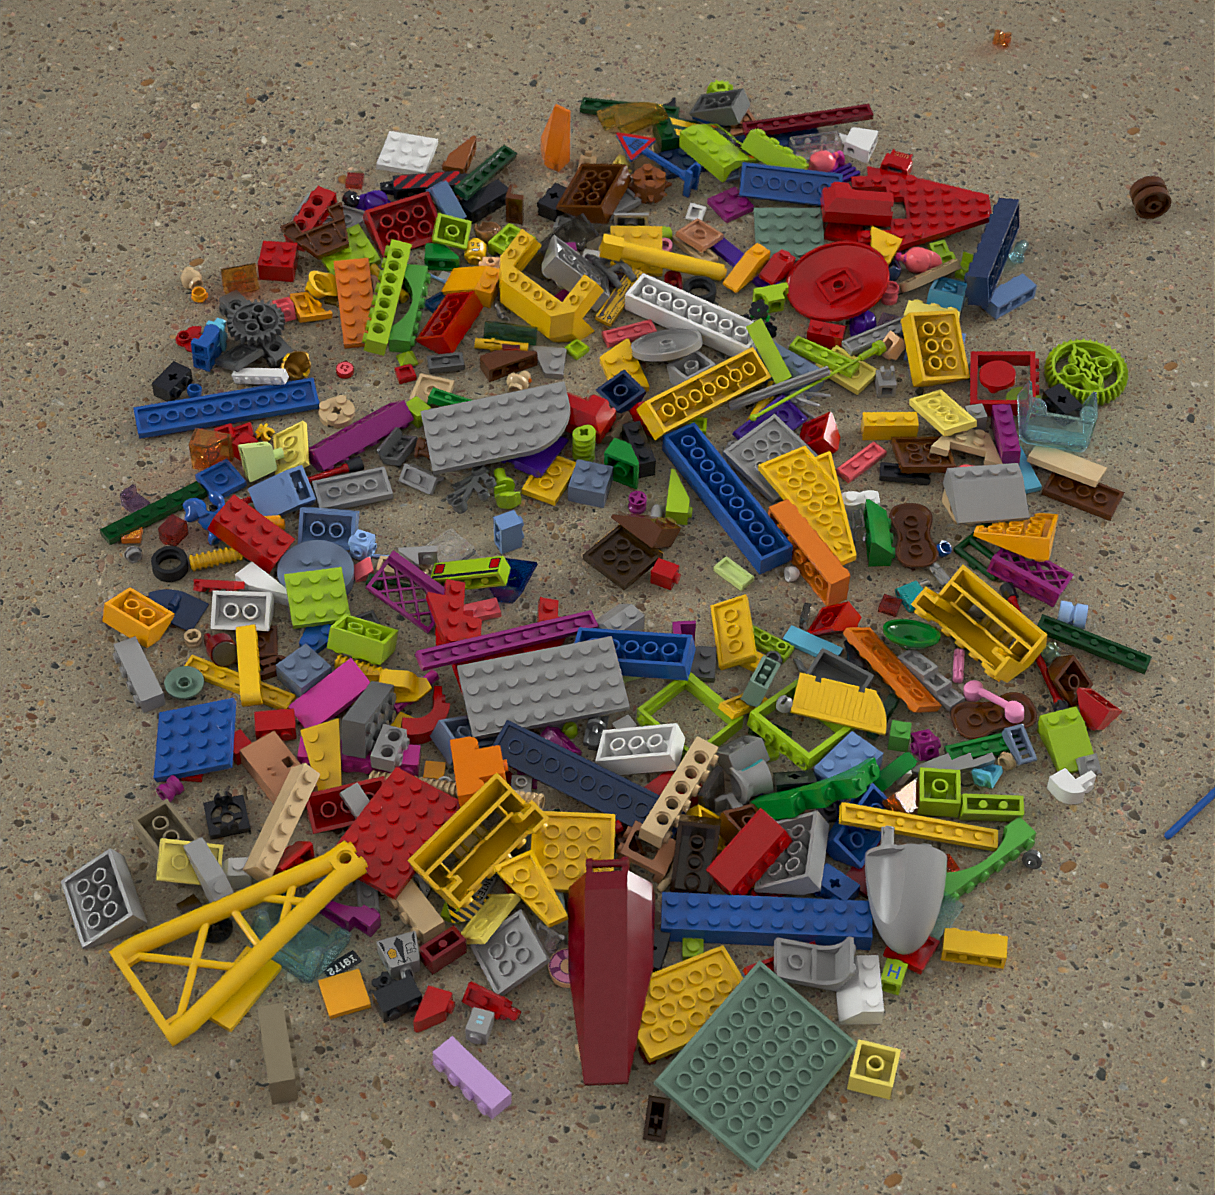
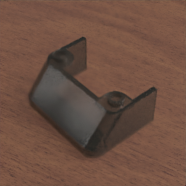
M583 213L560 225L540 242L541 248L523 271L541 281L546 280L549 282L552 280V278L548 279L543 275L542 262L553 235L564 243L575 242L579 253L586 249V244L597 238L599 233Z

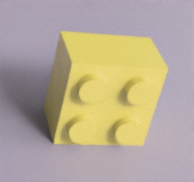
M858 1039L847 1089L890 1100L901 1049Z

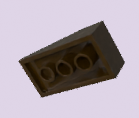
M680 814L670 892L712 894L713 878L706 869L717 857L722 819Z

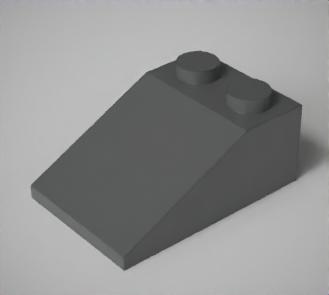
M744 88L700 95L689 114L692 117L720 125L735 126L741 122L751 104Z

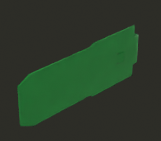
M910 752L903 753L884 769L880 770V777L872 783L881 792L885 791L896 780L914 768L917 760Z

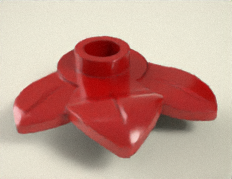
M192 326L187 330L178 332L175 338L176 344L185 347L188 352L192 353L191 341L194 338L199 339L201 337V326Z

